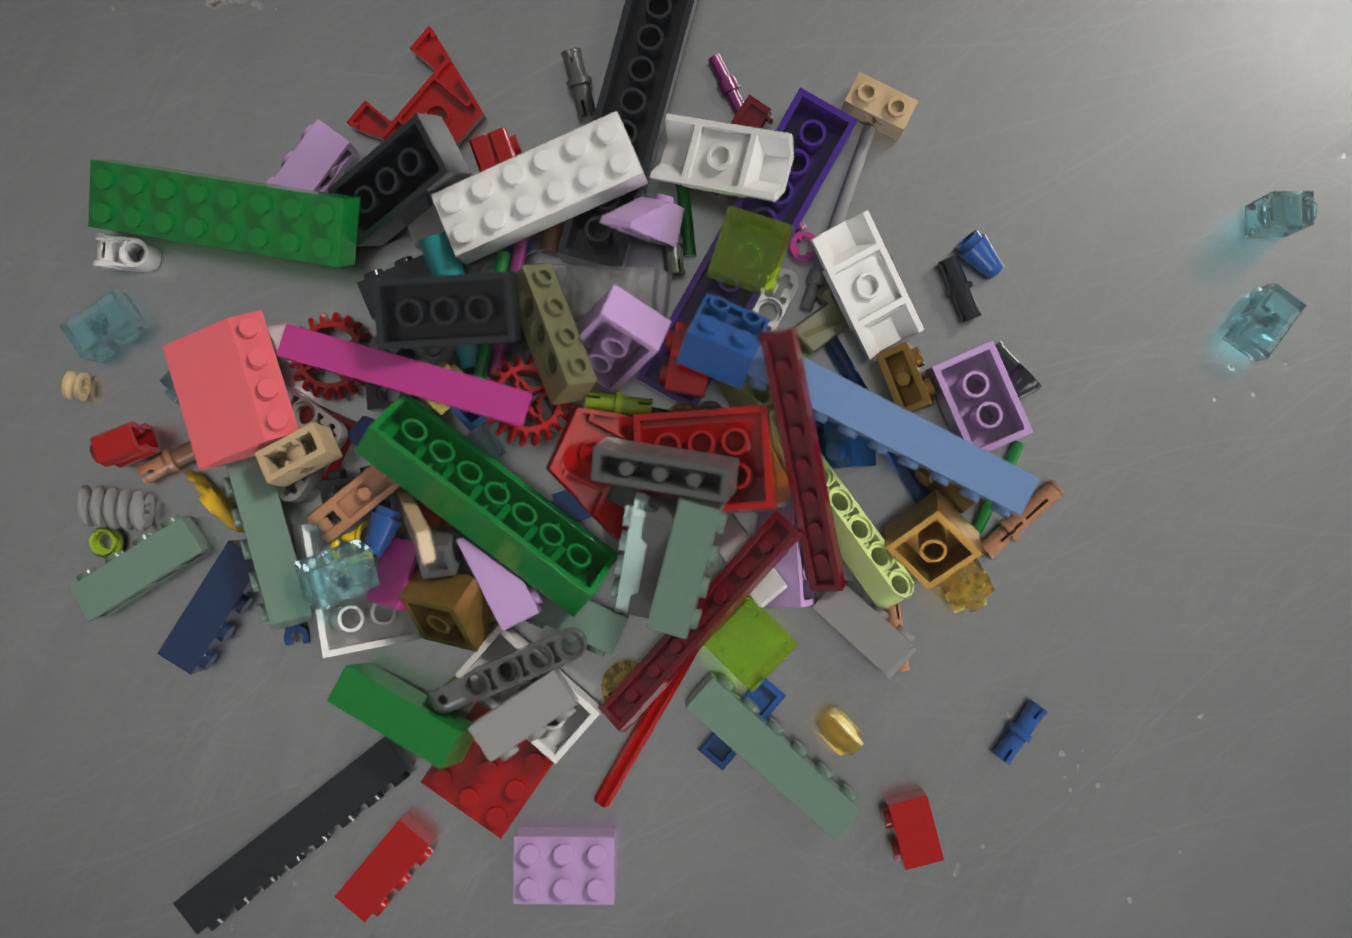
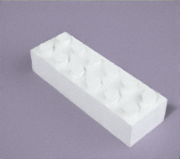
M615 111L433 193L431 197L455 256L467 265L649 183L618 112Z

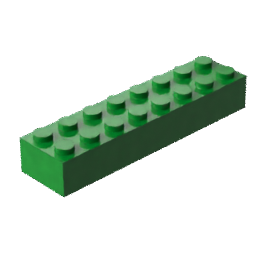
M90 159L88 227L333 267L355 264L359 197L119 160Z
M402 393L368 427L354 451L572 617H575L593 597L618 558V553L411 395Z

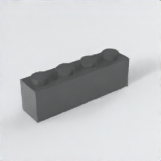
M606 437L593 448L591 480L726 503L736 492L739 458Z

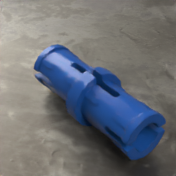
M1031 699L1016 721L1008 724V732L995 750L993 749L992 751L993 754L1008 765L1011 764V761L1026 741L1029 743L1033 737L1030 735L1045 714L1047 715L1048 711L1041 708L1040 705Z

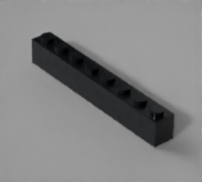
M385 736L173 902L174 906L197 935L207 927L212 932L228 919L225 913L233 906L239 911L255 898L251 892L261 886L263 890L267 889L280 878V875L277 873L286 865L291 870L307 857L303 851L312 844L318 849L333 836L329 832L338 824L342 828L346 827L359 816L356 812L359 807L366 804L370 808L385 796L381 790L392 783L396 787L411 775L408 769L415 763L404 747Z

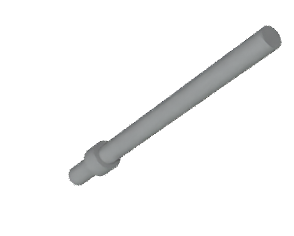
M864 125L827 230L843 222L846 217L876 132V128L873 126ZM818 257L814 268L809 269L805 281L808 285L800 304L801 309L809 312L813 310L817 298L815 294L826 282L822 272L824 269Z

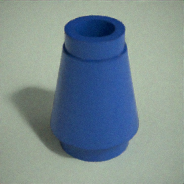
M977 230L968 234L957 245V249L961 252L959 256L986 275L988 279L995 277L1004 268L986 235L980 234Z
M379 504L376 505L375 511L370 512L366 544L363 550L383 556L384 551L403 523L400 521L403 513Z

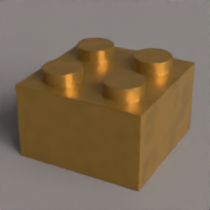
M937 489L884 526L885 549L928 590L982 555L979 532Z
M419 567L398 596L422 638L425 640L477 652L497 622L479 588L478 582L467 574L423 579Z

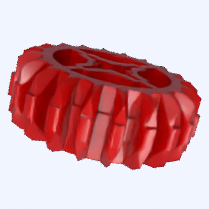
M334 312L330 320L327 314L321 313L319 317L320 323L313 318L308 319L310 329L307 330L325 335L333 331L346 332L352 338L350 342L360 345L368 343L373 338L372 333L369 331L362 333L365 325L361 322L354 324V318L350 315L345 316L342 320L341 314ZM291 362L288 365L290 369L299 370L293 376L294 380L298 382L304 381L302 389L307 392L313 389V396L316 398H320L324 394L326 400L333 401L337 394L340 400H346L347 389L352 395L356 396L359 394L356 386L357 383L366 387L365 382L339 375L341 381L324 383L315 374L319 371L325 372V370L297 362Z
M516 356L513 361L514 368L505 360L501 364L502 371L496 368L491 371V376L494 380L486 379L502 385L509 381L513 388L533 394L532 398L536 397L531 407L529 406L525 417L530 424L534 423L535 426L518 427L488 418L486 421L487 426H492L495 423L499 424L494 433L497 437L504 430L508 432L509 435L506 438V442L511 444L515 436H518L520 447L526 445L527 437H530L534 447L540 444V436L546 442L551 441V431L559 434L563 430L559 422L567 423L569 416L563 411L571 410L573 405L571 402L553 405L550 418L546 422L541 416L543 411L540 407V401L548 396L544 385L531 387L527 385L524 379H519V377H530L543 384L537 366L534 365L533 356L527 358L526 365H523L520 356Z

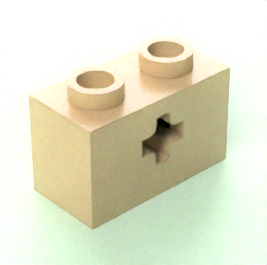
M859 71L841 111L856 118L858 122L873 126L877 131L898 141L918 100Z
M315 422L254 453L267 483L287 487L343 457L330 427Z

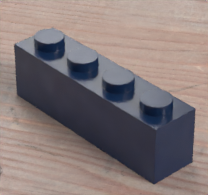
M229 540L157 653L190 675L203 670L206 671L211 667L217 657L215 650L220 642L224 643L234 631L235 626L232 623L238 614L242 615L252 602L250 595L253 589L248 572L255 570L252 559L244 560L240 545L241 540Z

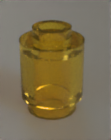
M835 706L825 712L815 723L820 729L818 733L840 756L845 753L851 756L864 744L861 740L864 732L843 710L838 711Z

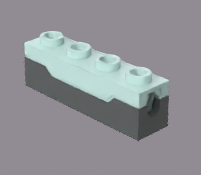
M636 492L634 505L626 506L623 525L629 526V530H622L618 550L625 551L624 555L618 554L614 574L621 576L620 579L614 578L611 597L617 598L614 612L627 613L649 619L671 534L677 500L652 495L647 496V494Z

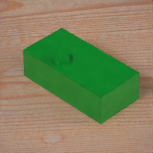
M372 662L345 665L327 699V702L439 769L461 763L474 741V737L468 730V727L473 723L472 721L455 711L445 714L435 713L428 701L433 693L424 694Z

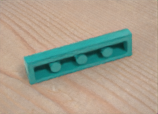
M446 232L418 240L430 276L465 274L461 260L455 256ZM479 344L454 345L461 369L475 365Z

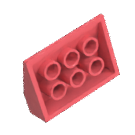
M262 310L228 317L162 346L199 471L254 457L255 452L299 429Z

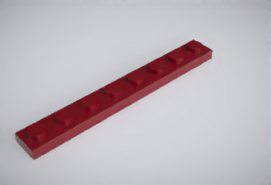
M797 327L763 331L759 337L798 530L803 534L800 541L810 591H842L846 586Z
M776 510L709 584L706 597H699L696 609L702 610L697 630L691 629L686 639L665 634L599 707L600 711L619 732L625 733L803 536L780 512Z

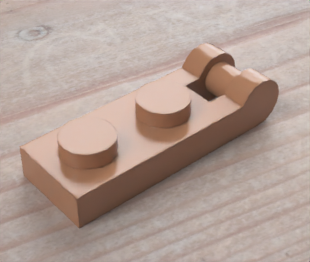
M371 464L322 505L314 509L306 516V519L312 526L316 524L323 532L322 538L327 543H330L400 486ZM332 510L341 519L335 524L326 516Z

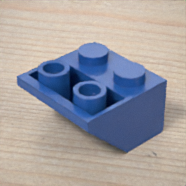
M707 293L687 330L676 362L741 389L760 346L759 335L766 331L771 319L763 317L755 311L732 304L722 297H716Z
M828 419L825 424L814 420L820 452L832 469L876 466V453L868 447L870 441L857 435L855 440L837 431L839 425Z

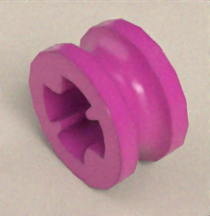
M802 231L793 236L789 244V254L793 260L798 263H807L814 259L816 252L810 242L815 237L814 234ZM802 239L809 241L808 247L812 248V253L807 251L805 255H800L799 248L795 246V243L798 241L801 244Z

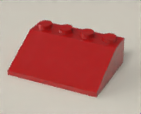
M768 405L633 415L635 442L739 458L736 492L724 504L722 513L778 510L776 472ZM636 488L637 493L647 494V496L652 495L677 500L676 514L679 499L682 495Z

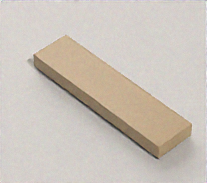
M400 486L394 491L398 511L403 513L401 518L422 564L434 562L436 556L430 530L414 497Z

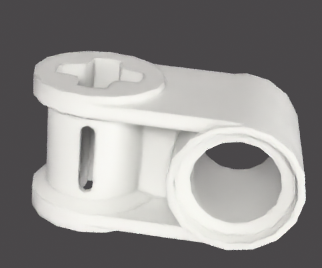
M95 233L94 239L97 240L96 258L91 261V266L94 268L109 271L125 270L149 273L155 271L161 264L162 257L159 249L141 239L107 233ZM144 249L143 258L137 262L138 252Z

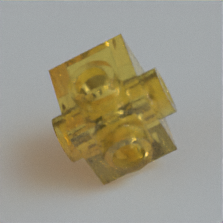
M977 558L939 583L945 599L950 603L955 613L967 608L970 612H974L984 607L988 603L986 598L996 590L989 574L984 571Z

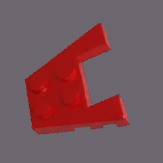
M428 26L413 43L410 50L434 70L433 74L392 121L388 120L365 100L346 122L352 129L384 141L416 113L438 115L442 117L456 145L459 147L485 116L435 32Z
M575 407L568 418L545 469L615 540L620 541L622 530H629V526L623 525L626 509L606 499L612 486L611 483L591 480L593 448L606 437L632 441L634 438L633 416Z

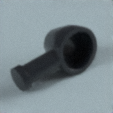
M999 341L995 346L1005 368L1010 372L1009 377L1018 398H1024L1038 391L1042 387L1041 384L1003 346L1002 341Z

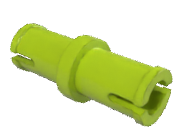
M589 391L586 394L584 408L626 416L650 414L653 399L624 396L623 392L619 391L616 394Z

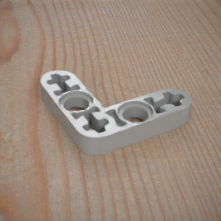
M285 383L289 399L294 402L292 409L298 428L300 429L315 422L334 429L333 432L336 434L335 440L341 450L348 438L347 427L295 387ZM305 407H311L313 410L312 420L307 424H302L299 419L300 410ZM330 464L308 475L307 479L302 478L296 481L295 487L298 490L295 494L290 492L291 489L288 486L276 485L279 498L291 503L304 501Z

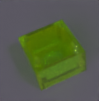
M729 205L707 277L771 297L777 284L794 226Z
M749 595L704 646L752 693L799 644L762 607H759Z

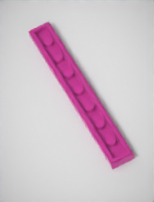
M286 324L276 356L518 427L523 426L533 395L524 390Z

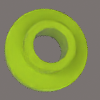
M110 527L96 528L89 538V546L92 552L101 558H106L122 550L124 545V538L120 530L111 529ZM106 536L112 539V544L109 548L104 544Z

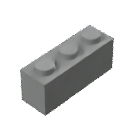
M851 580L842 591H826L812 608L882 673L891 679L917 650L911 643L915 639L914 636L903 626L899 625L895 629L887 622L886 619L890 615L875 603L872 606L868 605L862 599L865 593Z
M556 668L543 674L475 720L468 727V730L490 763L498 757L503 762L519 751L517 744L526 738L533 742L546 733L548 730L545 725L554 719H557L560 723L574 714L576 710L573 706L577 704L579 699L560 670Z

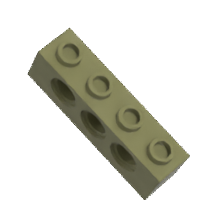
M552 264L522 265L517 272L520 324L551 405L581 401L598 380Z

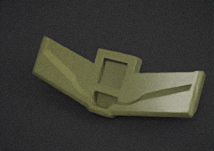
M827 281L815 294L824 305L794 326L797 327L800 348L810 354H813L849 327Z

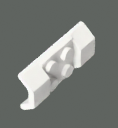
M666 114L667 140L661 163L651 171V179L680 184L688 188L776 202L785 192L794 159L793 135L791 133Z
M868 210L839 223L810 240L824 269L822 272L850 330L854 331L867 360L876 357V354L899 340L924 330Z

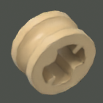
M67 371L61 385L63 397L69 400L75 397L77 401L84 402L91 390L90 375L85 372L78 374L76 371Z

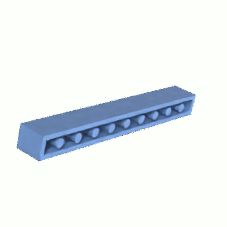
M760 343L746 376L748 378L746 384L764 393L766 388L770 390ZM802 357L814 420L823 424L826 423L827 419L839 425L837 431L854 440L857 435L870 441L868 447L883 455L890 451L900 456L898 460L900 464L914 471L921 467L931 472L928 477L931 480L946 487L949 482L960 487V495L974 502H978L981 498L991 503L990 510L1005 518H1009L1010 514L1022 515L1040 478Z

